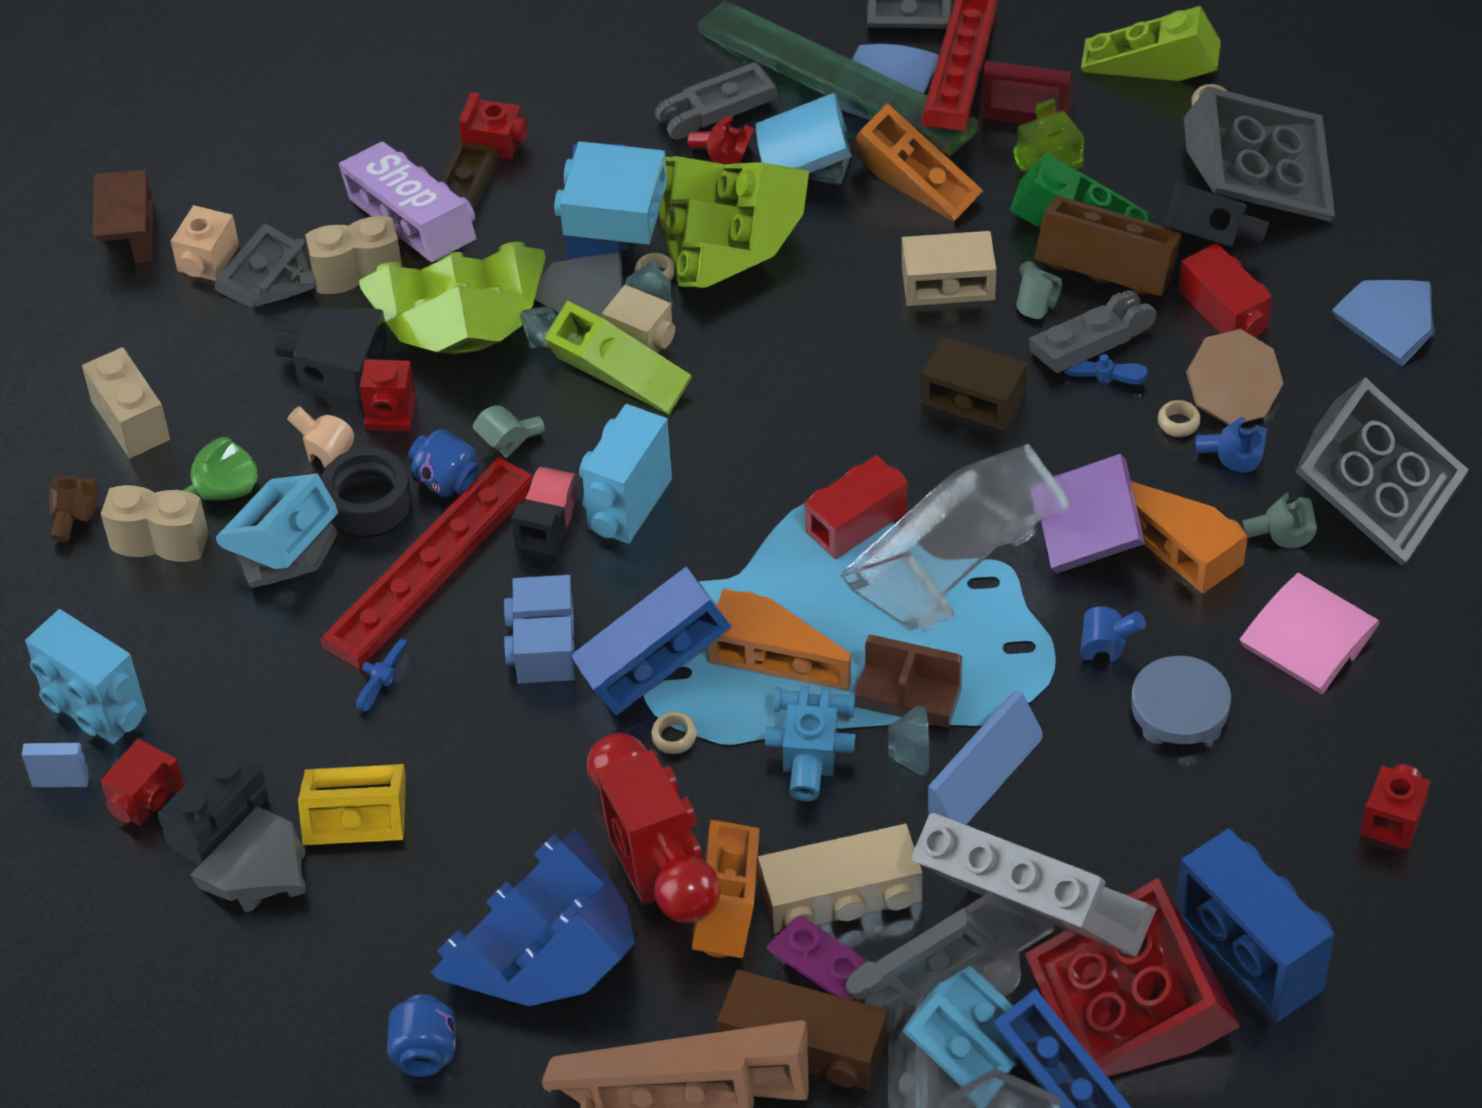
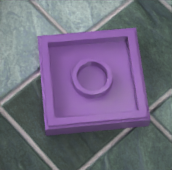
M1121 454L1033 484L1050 566L1056 573L1145 544L1127 462Z

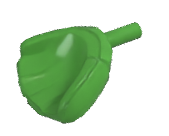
M216 438L196 455L190 475L193 484L183 491L195 495L199 494L204 500L225 501L243 497L253 490V486L257 482L256 463L247 451L235 444L230 438Z

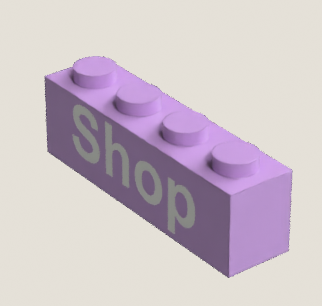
M382 141L338 163L349 199L372 217H392L397 236L429 261L433 262L476 240L472 222L475 221V214L468 200L464 197L460 198L451 192L444 182L436 181L423 167L414 165L401 151H395Z

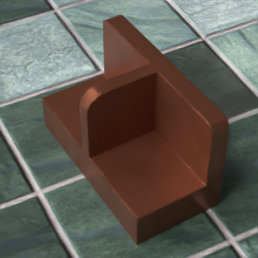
M146 169L96 174L94 176L93 198L94 240L100 242L130 239L135 263L153 261V198Z
M868 635L865 642V667L855 692V707L949 728L962 691L963 657L957 653L876 635Z

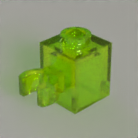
M1054 99L1037 104V120L1018 126L1017 146L1014 147V157L1022 171L1026 170L1028 172L1045 152L1076 170L1081 169L1083 166L1084 136L1064 110L1056 113V101Z

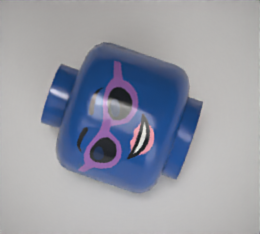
M444 429L436 430L428 437L420 435L408 453V458L412 460V478L444 498L451 497L456 493L461 495L474 482L480 468V464L476 462V450Z
M419 994L398 1004L390 1012L387 1054L391 1061L400 1067L404 1073L415 1077L431 1076L438 1073L442 1067H445L453 1059L456 1041V1017L450 1007L433 996Z

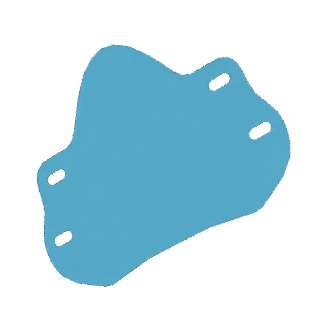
M804 503L792 510L774 528L740 574L729 579L699 582L709 593L716 605L723 588L739 592L748 591L759 596L769 597L851 654L850 690L846 691L710 663L708 646H706L679 667L691 669L692 675L689 678L662 680L643 696L650 710L658 718L665 713L674 711L688 715L696 725L697 737L721 745H736L765 739L766 727L785 728L787 710L774 712L776 687H781L782 690L800 691L801 686L810 687V694L821 695L822 688H831V694L849 695L850 693H855L865 667V642L868 635H876L960 654L963 657L962 691L950 725L982 726L1016 690L1023 693L1027 703L1033 701L1049 685L1055 671L1056 657L1051 636L1028 610L1022 595L1019 579L1011 566L993 559L959 562L935 560L925 553L893 522L839 558L834 559L805 532ZM996 577L999 579L1000 585L988 589H971L968 587L967 582L972 578ZM1031 641L1036 646L1035 650L1030 653L1007 654L1002 649L1005 643ZM855 707L854 718H848V715L837 714V729L897 724H929ZM670 725L677 730L687 733V729L682 725Z

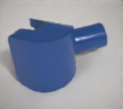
M1241 417L1225 427L1221 434L1197 435L1195 441L1196 451L1198 454L1219 453L1222 464L1236 472H1250L1256 469L1262 460L1267 428L1256 425L1252 429H1243L1240 426L1245 422V417Z
M1108 607L1088 609L1084 614L1080 648L1081 660H1094L1095 654L1099 652L1108 653L1110 662L1117 660L1124 650L1126 637L1146 627L1143 615L1135 611L1122 618L1117 611Z

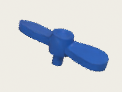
M1106 354L1100 355V360L1097 363L1085 360L1063 370L1065 374L1070 376H1096L1097 380L1103 384L1110 383L1114 379L1128 384H1141L1148 378L1145 366L1141 364L1114 365Z
M401 638L394 645L383 663L377 662L375 665L368 662L364 663L362 671L371 674V680L362 689L357 698L356 707L362 711L369 710L382 685L388 687L392 683L396 672L393 667L405 650L408 643L407 640Z

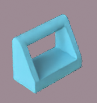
M318 474L270 479L216 536V541L226 550L273 569L288 568L339 511ZM276 500L279 501L258 525L252 526Z

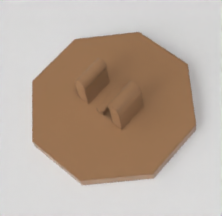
M1241 329L1206 337L1186 370L1196 407L1227 425L1241 417H1245V422L1264 418L1284 384L1274 349Z

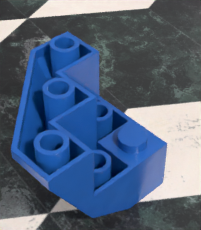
M574 828L563 840L554 834L534 854L540 863L515 888L506 881L486 902L492 911L467 936L458 929L437 950L444 959L431 973L438 980L526 1006L587 993L635 944L627 905L581 833Z

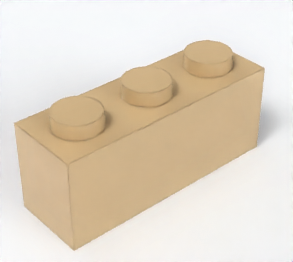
M907 824L758 856L759 885L774 934L781 933L798 916H803L813 924L819 925L836 920L851 921L863 914L885 909L900 910L910 906L912 903L921 902L923 872L918 863L910 860L915 848Z

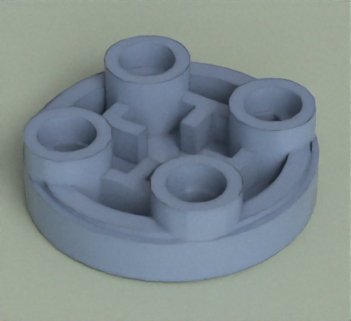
M1168 656L1155 660L1145 666L1134 681L1131 697L1132 712L1136 721L1142 727L1143 736L1155 744L1165 742L1192 744L1215 741L1221 735V728L1228 719L1231 703L1230 687L1221 672L1211 664L1190 656Z

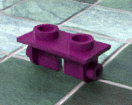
M798 916L767 945V950L779 957L784 966L793 967L831 995L865 1003L862 999L857 1000L848 993L845 983H847V978L851 975L850 973H853L855 969L858 970L867 960L805 917Z

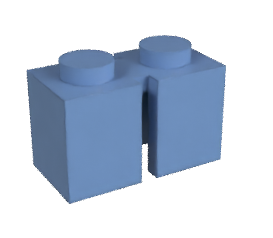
M570 575L512 578L513 598H504V616L506 627L513 626V635L504 637L506 665L515 664L517 683L575 680V662L570 656L575 652L574 640H572L574 638V610Z

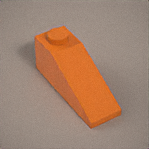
M888 103L863 127L849 147L850 152L879 179L952 222H955L983 192L975 182Z
M1131 481L1145 542L1144 545L1202 594L1244 565L1247 534L1236 521L1228 519L1215 507Z
M723 588L717 606L732 627L708 645L710 663L846 691L850 690L851 654L771 598L759 596L748 591L739 592Z
M710 819L704 861L716 871L721 884V895L715 910L705 919L694 923L692 949L704 951L714 957L733 956L743 958L754 907L760 828Z

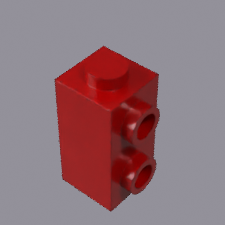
M1218 243L1181 261L1178 292L1220 334L1241 329L1256 337L1268 328L1272 296L1268 289L1243 269L1239 260L1234 256H1230Z
M877 455L862 465L854 466L844 477L827 488L817 490L805 501V532L834 559L839 558L907 513L908 483L900 470L888 466Z

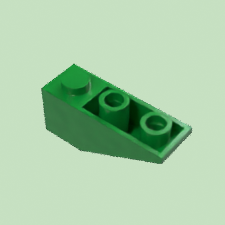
M1046 152L1020 180L1010 208L1011 212L1040 229L1044 212L1056 195L1154 223L1156 218L1155 215Z

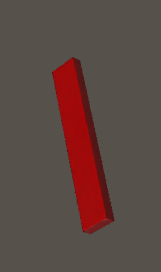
M955 0L925 103L922 119L923 126L966 130L997 11L998 0Z
M498 457L321 637L323 649L360 669L516 508L517 504H520L526 498L534 476Z

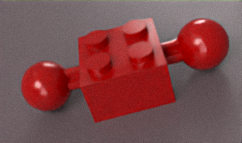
M612 733L603 736L592 746L588 754L587 772L591 782L600 792L609 843L642 905L645 906L657 902L659 908L667 917L680 923H695L705 919L715 910L721 895V884L716 871L703 860L699 843L695 835L691 834L690 828L697 826V820L688 797L679 798L678 784L671 767L666 766L662 768L653 750L647 751L643 743L636 737L626 733Z

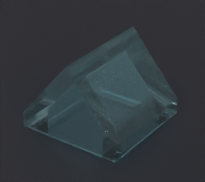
M650 261L626 278L625 285L671 303L672 311L670 280L653 261Z
M916 706L888 727V756L918 775H927L929 771L927 709H924V706Z

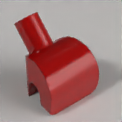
M733 116L724 117L714 125L712 131L691 132L688 137L689 147L691 149H707L710 158L715 163L739 164L754 132V128L744 125L741 129H735L730 125Z

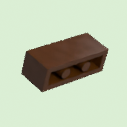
M1056 195L1044 212L1034 259L1047 263L1049 267L1055 270H1072L1086 274L1092 280L1099 283L1113 282L1130 287L1132 291L1140 295L1162 296L1173 277L1183 232Z
M737 969L717 1020L718 1032L803 1020L807 1026L808 1073L827 1078L833 1084L841 1087L857 1086L870 1089L888 1039V1010Z

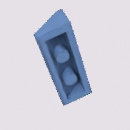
M1018 690L1013 692L928 786V816L931 813H936L967 825L1039 744L1043 737L1042 730L1023 693Z

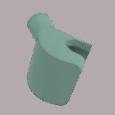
M1028 261L1019 268L1022 280L1016 306L1025 316L1041 319L1048 311L1047 306L1055 307L1060 296L1062 279L1038 269L1033 262Z
M491 406L479 414L474 421L473 429L491 447L499 451L507 459L528 437L543 434L544 423L539 416L519 421L505 407Z
M1285 493L1266 511V514L1243 520L1247 538L1270 533L1272 540L1277 545L1285 548H1298L1308 544L1315 536L1317 530L1311 499L1299 497L1293 503L1286 504L1289 494Z

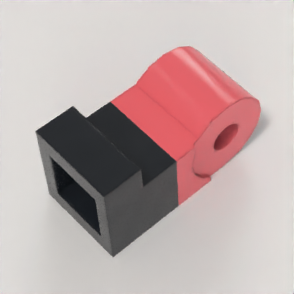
M539 467L523 504H517L511 516L516 548L555 556L572 517V510L577 500L579 490V477L577 474L546 467ZM532 528L546 531L547 538L537 539L532 537L529 532Z

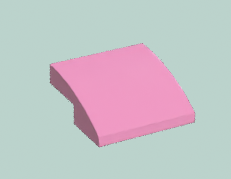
M1297 573L1258 614L1240 638V642L1244 648L1323 695L1346 661H1354L1380 623L1376 618Z

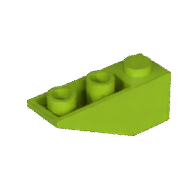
M1201 6L1185 11H1176L1170 15L1147 22H1138L1130 27L1109 33H1100L1086 39L1081 69L1083 72L1181 81L1216 71L1221 41Z
M568 300L544 337L558 359L670 415L692 379L689 373L618 327Z

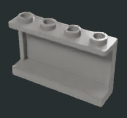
M931 813L928 816L910 860L971 892L1137 957L1156 911V908L1148 903L1104 887L1105 880L1095 874L936 813Z

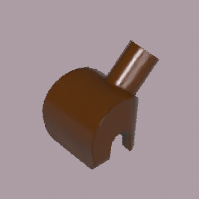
M59 475L53 481V485H49L50 517L55 518L50 538L65 543L69 542L74 520L86 522L93 516L98 502V486L93 479Z

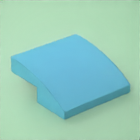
M835 93L756 123L758 147L761 161L764 163L809 170V173L852 157L845 135L847 129Z
M971 966L946 981L940 982L931 989L903 1029V1032L980 1104L988 1099L1015 1065L1013 1060L1016 1058V1055L1001 1038L994 1024V1021L1013 1007V1005Z

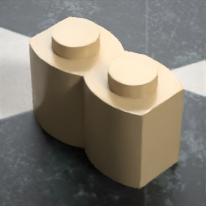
M389 216L367 217L349 226L327 225L305 234L317 293L336 294L351 290L360 285V279L376 272L375 268L378 265L388 262L401 263L397 234L393 219Z
M117 486L109 488L101 511L110 549L118 554L129 557H145L156 554L161 558L177 562L201 559L209 532L201 499L193 493L181 490H165L154 493L149 489L139 486Z

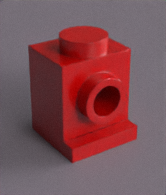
M471 92L459 119L462 142L498 148L499 158L512 159L518 143L522 144L526 138L528 124L527 119L522 118L521 106L480 100L479 93Z
M365 359L360 382L365 414V430L410 431L416 399L410 361Z
M137 739L101 779L108 810L117 819L126 823L133 821L138 825H141L152 812L159 810L163 806L170 791L178 793L184 787L177 759L140 739Z
M1399 764L1394 766L1393 769L1381 766L1372 793L1365 806L1360 835L1409 850L1426 804L1430 780L1422 778L1421 773L1409 765Z

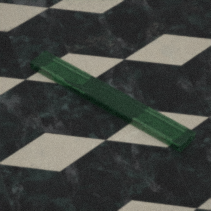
M724 0L698 22L701 35L825 95L835 93L839 102L870 117H874L888 103L937 149L951 156L979 132L978 119L971 116L968 118L965 131L923 126V111L927 95L727 0Z

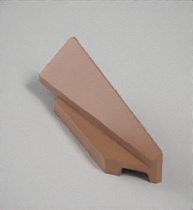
M799 1020L554 1056L548 1063L542 1079V1085L548 1092L560 1089L581 1104V1108H753L755 1103L753 1096L807 1100V1026L805 1021Z

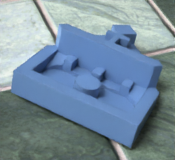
M1365 280L1356 286L1332 310L1334 317L1402 367L1430 337H1435L1431 302L1432 289L1431 283L1427 281Z

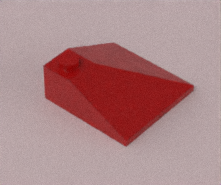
M1159 877L1127 895L1156 908L1137 957L1069 930L1060 933L1025 953L1045 1001L1107 1077L1196 1052L1240 1027L1218 979Z

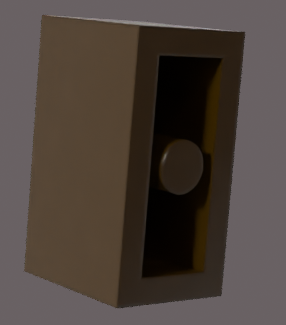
M943 336L921 373V404L1005 431L1026 394L1027 363Z

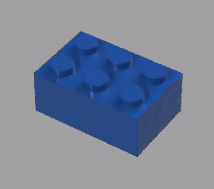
M1228 828L1181 859L1176 907L1190 932L1276 1022L1324 991L1335 933L1321 913L1312 911L1297 896L1294 887L1285 877L1277 876L1262 861L1259 852L1251 843L1242 841Z

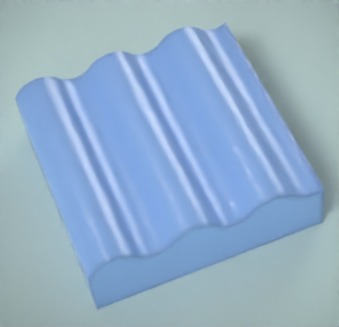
M24 743L22 758L32 787L88 786V766L85 764V757L81 751V743Z

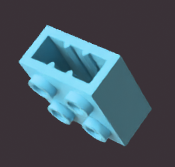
M579 141L574 158L566 160L564 169L565 188L564 190L558 189L555 197L554 212L555 216L561 217L563 235L650 245L667 184L665 151Z
M625 404L617 417L607 422L600 442L593 452L588 451L585 454L579 469V476L583 479L584 496L582 505L586 508L588 529L595 531L605 538H614L628 544L631 542L672 480L667 418Z
M58 609L25 640L31 657L30 668L37 676L41 689L39 692L41 700L52 711L56 713L63 711L74 718L79 727L91 736L98 734L112 744H115L126 732L136 728L142 717L147 713L131 654L61 609Z

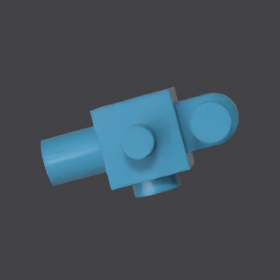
M801 686L800 691L782 690L781 687L775 688L774 712L787 710L785 728L766 727L765 747L783 748V772L791 773L789 794L794 799L800 801H813L819 797L821 775L833 776L835 752L854 754L856 734L837 733V714L848 715V718H854L856 693H850L849 695L831 694V688H822L821 695L810 694V687Z

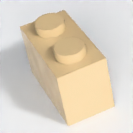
M981 231L902 237V273L907 306L995 300L996 265L991 232Z
M123 347L82 365L91 402L129 459L170 440L161 402Z

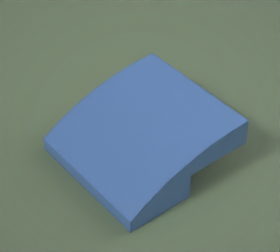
M859 45L835 93L841 110L870 120L875 110L880 111L888 103L903 118L912 123L931 85L939 55L901 45Z

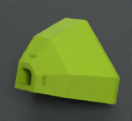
M679 156L665 157L667 184L658 216L670 258L675 266V276L679 287L706 288L774 257L804 214L809 170L764 162L719 164Z
M510 242L500 246L499 252L483 260L464 257L461 252H451L437 259L438 262L422 270L404 268L399 262L383 263L375 268L376 272L360 279L359 284L360 289L374 308L383 310L386 324L400 342L440 353L462 354L480 351L492 346L529 321L546 257L543 249L525 247L523 242Z

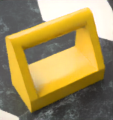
M405 765L305 769L298 797L303 845L403 840L405 822ZM390 785V787L317 790V788Z

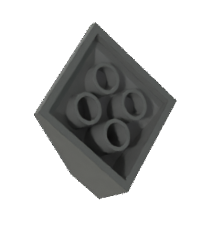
M1207 86L1185 115L1184 127L1187 152L1212 192L1331 222L1335 217L1323 116Z
M1364 377L1333 402L1314 429L1295 472L1399 565H1403L1407 562L1469 469Z

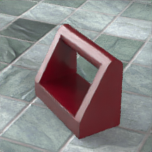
M986 60L983 79L982 119L1066 130L1074 95L1072 73L1070 71Z

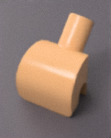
M299 406L287 418L304 435L302 439L309 461L312 462L315 458L314 455H316L325 468L338 455L347 452L353 444L354 432L345 421L335 416L323 415L314 420Z

